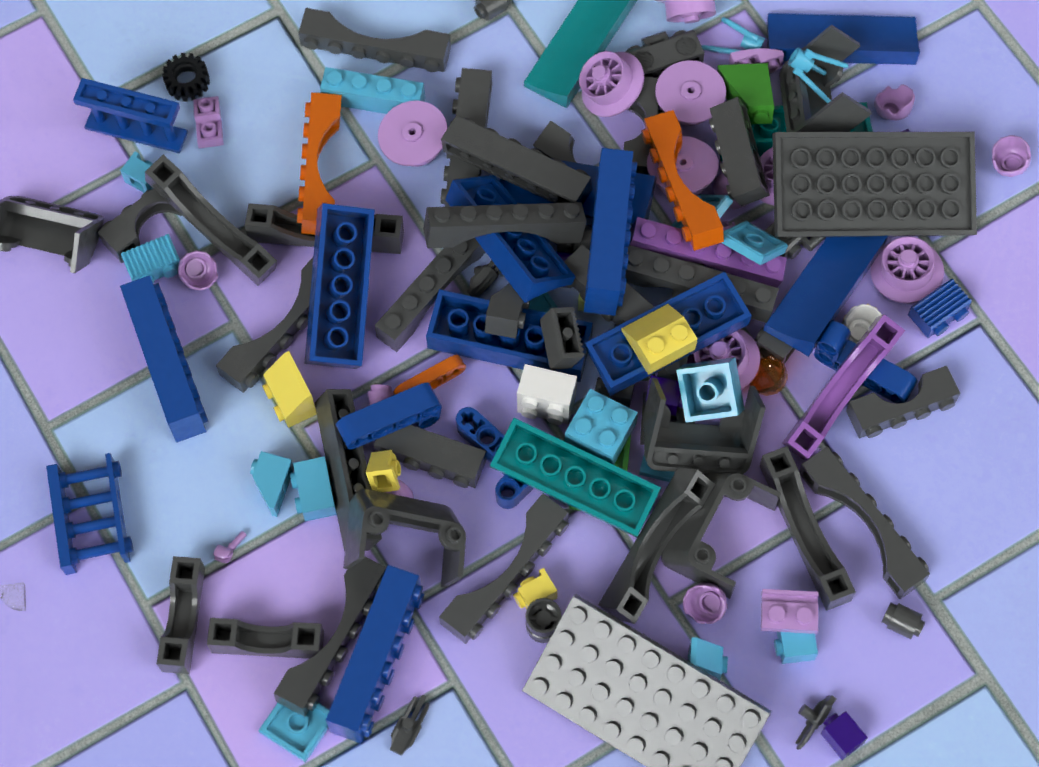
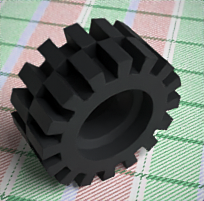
M181 53V58H178L177 55L172 56L174 61L168 60L166 62L167 66L163 67L164 73H162L169 94L171 96L174 95L176 100H180V97H182L183 102H188V97H191L193 101V99H196L195 95L202 97V90L207 92V85H210L205 62L201 61L198 55L195 58L192 53H189L188 57H186L185 53ZM190 71L195 73V78L188 83L177 81V77L183 72Z

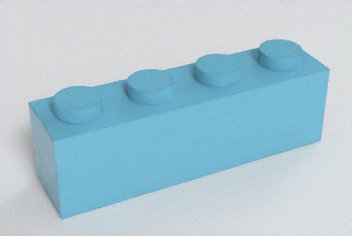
M325 67L320 86L321 93L342 95L341 107L387 114L392 108L404 102L425 101L424 83Z

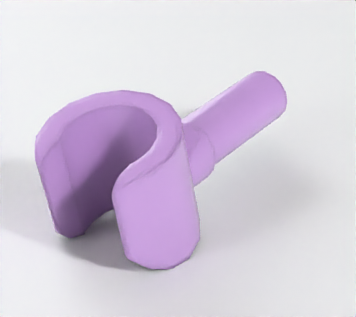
M241 531L229 543L228 547L219 544L213 553L214 559L221 563H229L233 551L247 534Z

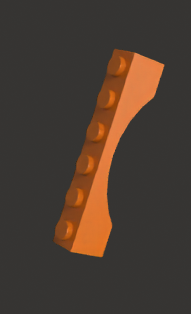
M311 92V102L305 103V117H309V123H304L303 138H308V144H302L301 159H306V165H301L300 180H305V186H299L298 201L303 202V208H298L297 223L302 224L301 234L315 235L317 208L322 203L335 205V200L321 181L317 162L325 144L339 131L342 95Z
M674 110L644 118L643 140L646 145L650 144L651 146L649 152L653 164L658 163V176L661 183L665 182L667 185L665 191L668 201L675 204V207H673L674 215L677 222L682 221L684 227H681L685 242L690 241L694 251L724 242L723 225L715 206L693 194L683 183L677 172L676 162L683 142L682 130Z

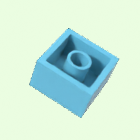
M736 357L684 364L676 370L686 423L738 416L745 410Z
M589 389L565 432V442L614 465L637 424L638 412Z

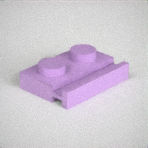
M762 589L761 631L817 634L818 592Z

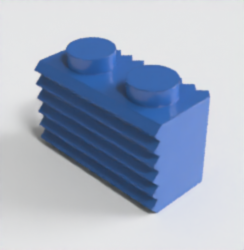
M950 279L911 306L908 316L927 338L934 334L940 336L949 328L948 324L954 320L959 322L969 314L968 309L972 301L961 290V287L954 282V279Z

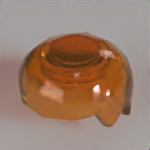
M771 355L761 358L759 370L749 385L755 386L758 393L764 396L778 394L785 388L788 380V372L784 363Z

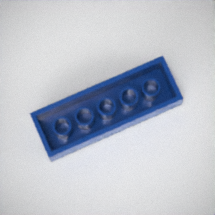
M601 149L584 312L615 316L617 306L622 307L626 289L625 275L629 258L627 253L631 236L630 224L633 214L632 201L635 192L634 178L636 177L637 162H632L633 151Z
M322 203L317 208L304 364L357 369L362 366L375 209Z
M149 275L120 285L165 418L176 443L207 432L204 423L208 422V418L202 406L197 387L192 378L191 370L186 361L159 283L153 284Z
M439 289L426 334L427 349L522 370L525 364L551 370L540 319L546 312L523 309V313H526L524 329H518L516 339L485 333V322L490 300ZM577 319V327L580 329L578 332L581 334L579 337L582 339L580 342L583 344L581 347L584 349L583 353L585 355L572 368L554 369L553 371L577 376V382H581L588 354L585 342L592 338L593 323Z
M387 565L325 720L331 733L360 744L363 743L365 737H370L374 727V721H371L374 712H379L385 697L382 695L385 685L389 686L395 672L392 666L395 659L400 660L405 647V644L402 643L405 633H411L415 621L412 618L415 608L420 609L425 594L422 593L423 586L420 583L419 575Z

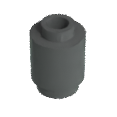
M475 0L474 10L480 19L484 18L486 21H489L507 10L508 6L512 4V0Z
M890 603L882 619V623L886 624L888 629L908 639H911L913 635L919 637L925 624L921 620L923 614L900 603L897 605Z

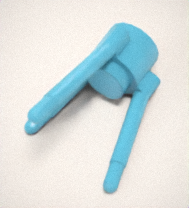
M721 18L722 22L744 35L740 45L744 50L762 48L765 41L764 37L746 30L728 18ZM701 45L703 50L718 53L730 54L736 51H741L737 49Z
M798 47L788 61V65L794 68L792 73L799 76L828 104L831 100L803 72L808 73L812 69L823 76L827 75L825 70L814 64V59L843 68H848L849 65L814 53L808 48L804 51Z

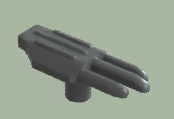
M492 260L488 265L477 266L474 269V276L470 279V286L467 290L470 296L478 298L501 273Z
M425 695L421 696L411 718L408 716L417 700L416 696L410 701L404 715L400 716L391 733L392 743L390 751L402 756L413 745L421 730V723L429 709V703H426L418 720L415 721L425 702Z
M827 696L824 700L818 702L813 710L806 704L800 708L798 713L807 720L805 728L796 741L798 745L796 747L797 750H800L809 741L815 729L822 725L836 701L834 696Z

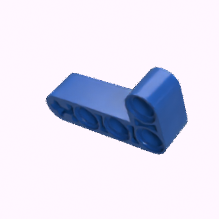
M831 321L816 345L815 358L822 364L837 371L856 346V343L849 340L851 335L849 328L840 322ZM883 358L861 385L896 404H900L908 400L918 380L913 374Z
M422 383L342 417L336 422V427L347 448L355 449L414 423L421 429L432 426L440 418L442 405L430 383Z
M462 408L456 415L459 435L471 446L485 450L486 459L491 463L505 435L474 408ZM489 436L494 441L490 444H484L481 442V439ZM503 474L504 476L496 484V502L503 509H512L534 488ZM509 489L515 494L512 497L506 498L501 495V492Z

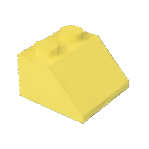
M669 304L621 328L648 375L694 351L698 340L684 316Z
M287 351L263 374L266 384L262 385L268 400L273 398L277 405L273 409L280 422L285 420L289 428L317 415L312 395L290 352Z

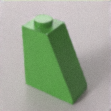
M768 63L718 65L717 72L723 78L726 86V99L731 100L738 97L747 107L751 124H772L774 101Z

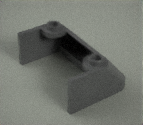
M830 25L802 50L805 51L808 48L814 53L842 62L860 47V43L835 26ZM814 59V64L825 70L827 75L823 76L812 69L808 73L803 72L831 100L827 104L799 76L792 73L794 68L788 65V61L785 62L780 70L779 79L787 132H849L872 114L870 109L843 92L832 100L830 86L841 79L843 67Z
M7 196L0 200V251L8 252L11 251V248L20 245L63 255L64 261L69 263L71 267L70 272L76 273L90 264L99 239L98 231L103 226L104 217L96 213L26 197Z
M657 378L651 379L643 414L644 456L651 469L676 472L678 467L698 469L702 474L712 472L744 474L748 471L766 409L755 386L749 387L744 406L745 410L738 416L721 418L718 426L670 422L671 412L665 404L666 398Z
M712 472L704 474L715 484L705 504L671 538L661 554V561L668 569L697 583H713L723 590L726 597L730 599L736 582L711 570L716 560V553L710 545L702 542L701 539L724 496L734 501H742L748 498L775 511L781 493L743 474Z
M362 489L352 496L349 507L343 569H350L364 559L367 534L379 535L388 528L389 524L439 533V541L444 547L441 587L446 588L463 578L466 533L450 507L369 489Z

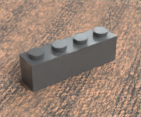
M736 97L709 108L712 116L709 119L712 131L717 136L715 147L719 155H722L723 162L720 163L724 176L728 178L729 185H726V190L729 197L742 207L770 196L745 104Z
M581 245L564 263L576 276L573 284L567 287L576 289L585 302L590 251ZM626 283L622 307L617 306L616 315H600L606 321H612L619 326L654 308V306Z
M413 425L381 437L374 442L375 452L392 450L397 460L403 463L404 467L414 471L418 469L427 471L431 477L436 479H443V477L450 479L455 485L462 488H468V486L476 488L486 462L485 450Z

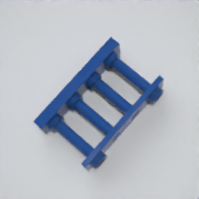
M85 78L81 79L73 98L75 105L91 108L85 124L86 130L176 153L181 152L188 130L173 126L180 109L179 102Z
M111 453L105 454L107 466L66 474V472L60 470L57 464L46 466L59 563L65 575L77 573L76 564L80 560L120 552V556L125 563L131 562L129 553L133 552V543L131 537L126 535L118 477H122V471L119 461H115ZM104 477L109 478L110 491L73 499L66 497L65 488H68L69 484ZM112 502L114 516L77 524L69 522L68 513H72L73 509ZM116 527L117 542L78 550L76 547L73 548L72 538H76L78 534Z

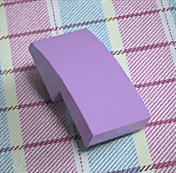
M767 48L736 51L730 53L728 65L768 63L769 73H773L782 68L784 53L781 50Z
M218 96L193 99L199 149L224 145Z

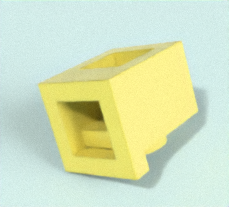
M392 450L371 452L366 469L371 489L379 492L398 491L400 485L397 477L401 475V466Z
M544 568L539 570V577L531 576L522 581L518 592L513 594L520 609L525 607L526 610L531 602L537 599H557V589Z

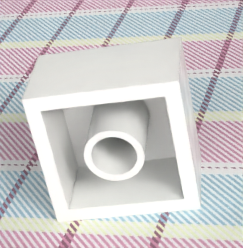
M525 364L517 390V413H521L522 416L529 419L539 417L547 419L551 424L562 425L564 423L569 425L576 399L577 376Z

